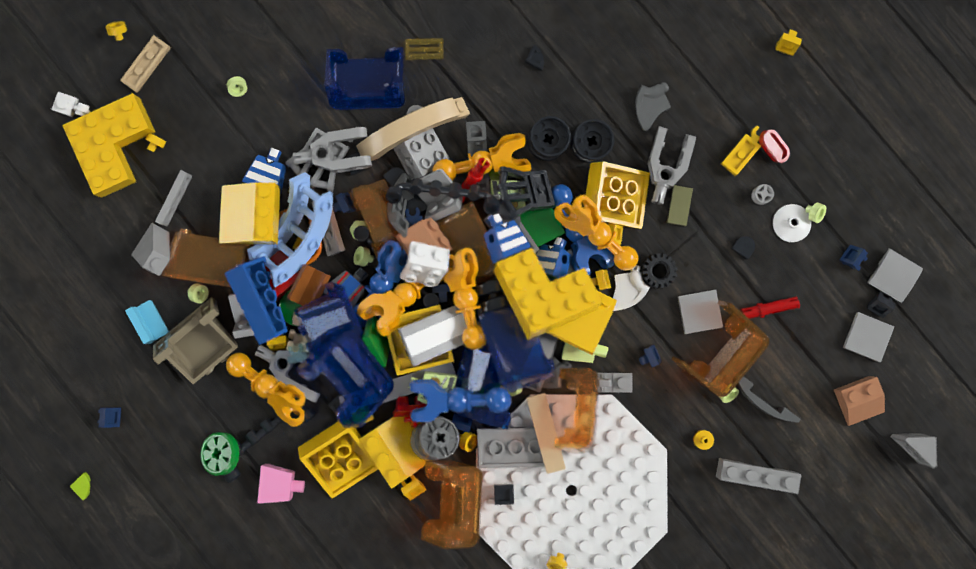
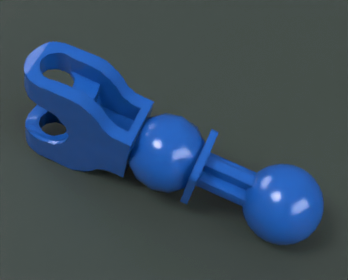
M559 184L551 188L555 208L562 203H569L571 205L573 194L569 187ZM562 209L563 215L565 217H568L566 212ZM565 228L566 237L574 242L571 244L573 254L570 262L574 272L585 268L588 275H590L589 258L595 259L604 269L614 265L613 255L607 248L598 250V246L590 242L588 235L583 237L580 233Z
M389 240L379 251L377 257L379 263L375 269L378 273L371 277L370 286H365V289L369 292L368 296L384 294L389 290L392 291L394 282L398 283L400 281V274L407 264L408 255L404 249L402 251L401 246L397 242ZM357 303L350 312L349 318L355 326L366 327L367 320L362 319L357 314V308L360 304Z
M417 379L409 383L410 390L423 394L428 402L426 407L416 408L411 412V420L416 422H431L438 414L448 412L449 409L457 413L464 412L467 409L470 412L472 406H487L491 411L501 413L506 411L511 404L509 392L502 387L492 388L487 394H472V389L466 391L463 388H454L452 390L450 388H442L433 379Z

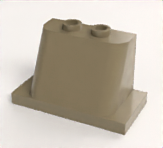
M210 297L153 345V360L159 365L163 360L167 359L192 384L196 383L204 375H209L219 362L223 363L226 361L229 354L238 345L216 318L219 315L217 301Z

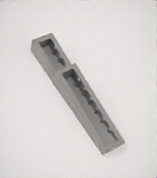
M450 362L426 368L340 396L339 400L344 415L415 393L408 388L411 377L423 379L425 371L455 374L453 364Z

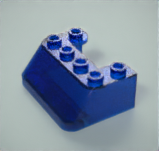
M344 331L317 347L296 369L306 380L315 379L323 372L345 400L337 408L336 417L344 428L362 427L394 389L392 378L354 331Z
M486 342L482 348L472 350L465 346L454 388H463L466 391L472 389V394H487L492 388L501 387L506 368L522 371L529 354L490 342ZM472 406L470 412H468V409L460 413L454 412L480 423L508 430L511 420L508 410L496 413L487 406Z

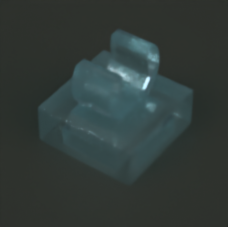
M301 343L298 344L299 351L296 353L293 352L292 346L288 347V352L292 355L287 357L289 365L310 359L308 352H303L304 347Z

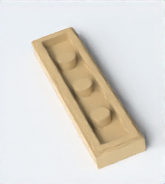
M541 393L526 397L547 474L566 469L546 394Z

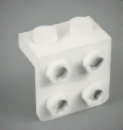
M411 241L408 261L400 274V278L409 283H422L428 287L437 286L448 271L450 250Z

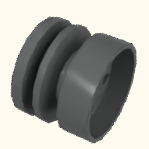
M442 417L435 418L431 422H421L412 431L410 438L411 447L418 457L427 461L447 458L458 447L459 432L455 424L449 419Z

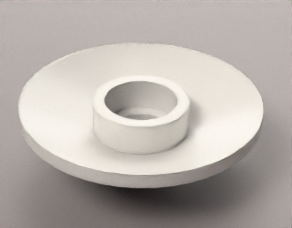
M795 204L781 207L773 218L775 233L779 238L787 242H797L804 239L811 229L809 213L803 207ZM792 219H795L797 221L796 226H793L791 224Z

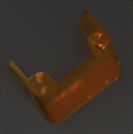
M719 300L718 304L731 315L725 323L726 331L732 336L709 365L700 360L693 361L688 365L674 356L671 360L712 393L725 397L734 389L769 345V338L732 303Z

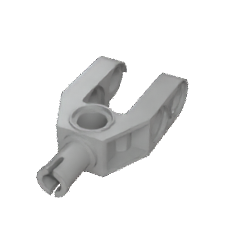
M660 126L655 135L648 167L651 183L656 186L651 202L656 204L658 201V205H663L667 189L672 188L688 170L696 137L686 134L676 169L660 164L659 156L665 145L664 138L668 129ZM661 172L668 173L669 180L662 179Z
M357 127L327 132L310 144L311 148L309 151L293 153V157H295L293 159L294 164L312 162L316 167L335 173L372 167L371 156L333 160L331 146L336 142H353L355 139L368 137L367 128ZM322 150H326V157L319 158V153Z
M260 345L258 347L260 351L255 353V356L270 363L269 369L278 381L296 386L305 394V398L312 402L318 400L320 393L310 390L305 384L293 381L288 376L294 361L297 360L330 377L334 367L306 352L288 350L273 352ZM281 358H285L288 362V366L285 369L279 365Z

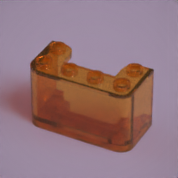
M452 460L426 461L425 474L427 478L434 481H442L440 518L427 520L423 524L421 540L443 549L474 546L479 540L482 471L478 467Z

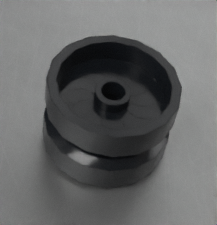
M498 279L472 287L476 291L478 299L485 297V300L476 304V306H481V308L476 309L477 315L511 306L506 295L502 293L504 291Z

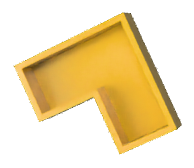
M132 93L62 125L93 195L102 198L136 182L121 148L146 137L148 133H155L143 103L138 96Z
M532 248L497 262L493 270L528 340L593 312L603 303L585 268L549 282Z

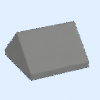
M892 434L890 436L918 464L932 468L937 466L936 437L924 434Z

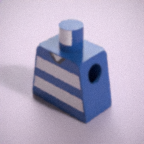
M271 148L267 158L257 155L242 182L276 183L280 187L281 195L286 166L278 162L282 152Z
M499 214L489 218L493 228L487 231L484 237L493 264L531 247L515 221L503 223Z
M559 237L556 238L553 246L543 244L536 253V257L549 282L566 276L572 256L564 249L567 241Z

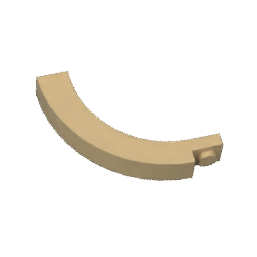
M462 97L445 99L416 110L386 125L361 141L356 147L361 156H371V161L376 160L410 138L439 125L465 118L470 115V112Z

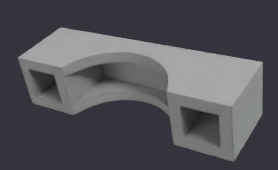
M719 458L716 477L723 481L798 494L801 474L795 471L760 467Z

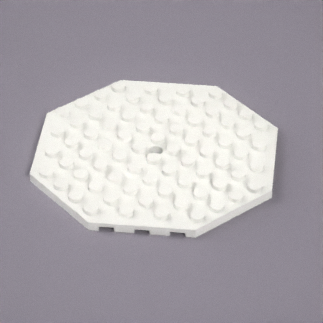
M546 394L566 467L564 470L547 474L545 467L478 468V452L476 448V532L512 569H548L546 564L549 557L556 556L557 553L564 554V560L568 564L566 569H632L667 533V449L612 394ZM527 399L497 428L534 427ZM494 484H513L514 504L495 505ZM567 486H576V494L568 495L566 493Z

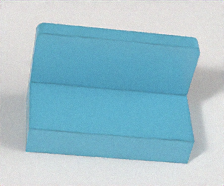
M151 300L138 307H130L125 310L143 344H151L169 332Z

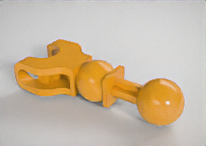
M514 133L503 136L495 147L489 148L490 153L479 150L472 157L469 153V160L453 163L449 159H441L434 164L432 172L443 169L453 181L457 174L469 172L471 168H474L480 158L485 159L482 166L487 160L490 163V167L483 175L489 173L492 169H494V173L498 172L502 166L523 172L531 171L532 167L527 159H515L512 157L513 152L524 147L526 143L524 134Z
M581 195L575 198L573 205L562 203L555 208V218L565 228L576 231L583 237L588 235V239L592 244L598 246V250L607 248L614 254V263L619 269L627 271L637 265L638 254L636 250L630 246L621 247L614 240L617 232H612L608 224L601 222L602 218L598 214V207L590 198ZM562 209L566 212L568 217H565L563 215Z
M464 248L459 250L455 256L449 254L450 268L448 267V271L442 279L448 284L450 292L456 291L453 296V302L460 309L456 311V314L461 312L464 314L467 328L462 334L463 343L469 349L477 350L486 344L487 332L482 326L477 325L474 309L481 308L480 305L476 306L478 295L471 288L476 286L475 277L478 272L476 256L472 249ZM464 255L467 256V259H468L467 263H466V261H465Z
M405 281V283L397 285L393 292L389 290L384 294H372L359 304L357 314L364 320L374 316H382L377 322V329L381 335L387 336L399 327L400 316L405 312L404 307L411 306L416 301V298H421L420 290L425 285Z
M234 353L227 359L226 368L229 374L234 377L244 376L251 381V390L255 391L259 397L267 398V403L274 408L277 415L284 422L293 427L303 423L304 411L301 407L305 404V394L292 384L278 382L276 377L267 374L265 369L258 373L251 367V360L244 353ZM290 413H295L299 418H291Z

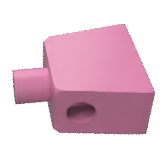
M263 464L260 472L258 503L289 501L293 497V492H304L305 481L294 480L295 471L271 464Z

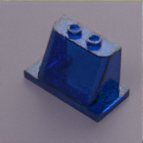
M329 282L325 284L328 294L294 310L300 324L298 325V330L302 336L306 337V348L310 354L313 353L317 363L321 364L353 352L365 360L372 358L363 341L364 333L344 286Z

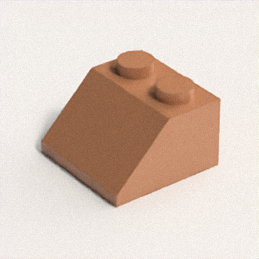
M432 218L421 220L408 228L407 237L403 238L400 234L396 236V239L407 255L411 241L449 249L450 251L453 250L448 239L444 237L438 224Z
M868 376L834 389L848 426L885 412V395L878 377Z

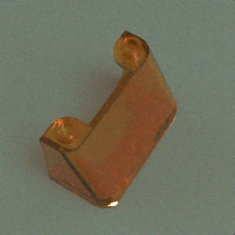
M472 201L461 206V210L435 221L453 249L449 254L455 256L459 250L464 248L474 251L478 264V272L475 277L476 286L496 278L493 271L496 263L493 264L484 237L487 230ZM464 255L465 261H466V263H467V261H468L467 256Z
M179 229V232L174 233L170 245V260L162 271L161 276L231 287L225 273L241 264L249 262L247 249L253 245L220 244L219 238L191 234V230Z
M560 368L559 378L568 382L569 389H577L574 428H565L563 436L555 437L554 448L570 453L583 454L588 452L595 443L599 375L589 368Z

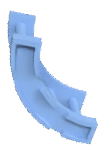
M306 172L289 179V196L287 201L289 207L287 212H283L279 220L278 245L256 244L247 249L249 261L265 256L267 263L264 265L271 270L274 287L286 282L302 268L303 264L308 262L319 248L330 222L333 204L332 192L329 191L321 196L310 188V175ZM309 197L314 201V212L307 207ZM303 215L311 220L307 233L298 227ZM293 233L303 240L295 252L286 245ZM281 250L289 258L277 266L269 258Z

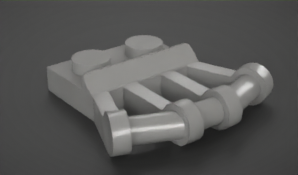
M315 128L306 145L299 152L309 151L311 148L310 144L326 133ZM341 142L334 143L331 146L333 160L343 159L349 147ZM322 150L319 153V158L326 157L327 151ZM293 156L285 163L288 167L292 168L297 176L304 172L308 173L312 166V162H308L301 169L299 165L294 164L293 159L295 157ZM318 168L314 176H310V187L323 188L333 192L336 173L330 171L328 182L322 181L319 178L325 169Z

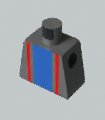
M361 267L354 275L345 270L327 284L323 292L346 313L350 314L353 307L361 301L367 291L362 282L369 274Z

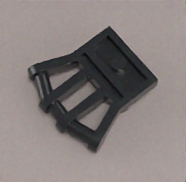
M505 166L499 168L498 174L500 178L497 190L501 194L500 202L509 212L511 220L516 219L529 210L549 209L555 206L546 170L523 172ZM507 176L518 178L522 181L507 182ZM524 189L525 194L509 195L508 190ZM522 201L528 202L527 205L518 210H516L513 204L511 203Z

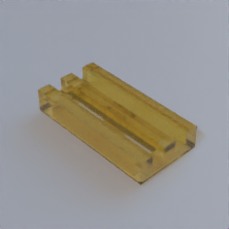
M443 38L405 39L406 60L444 59ZM439 44V47H409V45ZM439 51V53L409 54V52Z

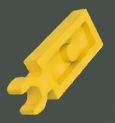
M759 126L752 129L751 137L747 134L744 135L721 163L733 175L736 176L761 147L757 143L759 136L756 134Z

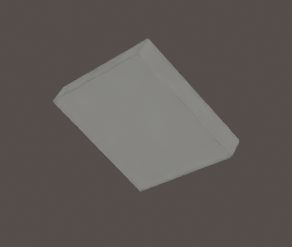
M716 290L677 297L684 334L723 327Z
M856 312L843 348L881 362L894 326Z

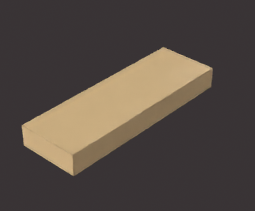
M153 35L120 81L138 93L171 47Z

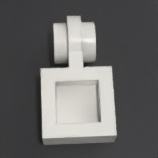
M60 92L57 93L52 110L73 117L74 111L79 116L90 113V107L78 103L79 99Z

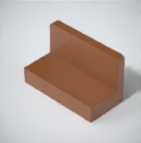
M303 264L287 299L314 311L331 276Z

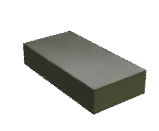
M673 186L667 217L668 224L687 226L693 188Z

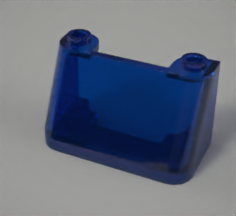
M403 47L387 49L385 51V58L348 59L347 54L340 49H327L325 89L329 105L339 110L398 108L405 104Z
M511 306L485 311L478 315L500 382L510 393L555 376L553 372L555 369L552 358L548 359L545 355L539 336L527 339Z

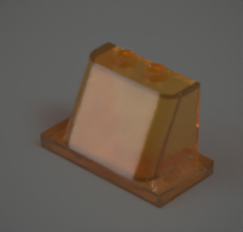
M385 179L370 185L356 187L352 189V192H349L356 211H361L373 239L371 246L376 258L387 241H395L400 245L396 239V236L400 233L390 223L387 216L388 201L386 200L388 185Z

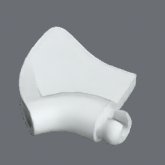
M637 265L631 269V273L614 275L616 289L613 299L617 300L613 311L632 307L647 294L650 286L644 283L640 266Z

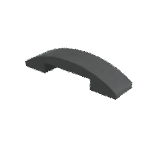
M485 121L466 122L468 154L470 153L472 157L479 150L487 151ZM489 173L483 175L482 180L476 184L480 186L481 191L490 192Z
M403 173L395 185L411 183L412 180L406 173ZM408 190L402 191L403 194L399 203L392 204L388 202L387 204L388 219L403 238L407 237L409 227L408 221L404 218L407 200L414 198V194Z
M733 372L732 377L736 386L756 408L770 416L785 421L799 422L801 420L785 407L780 406L776 411L750 391L754 385L739 372Z

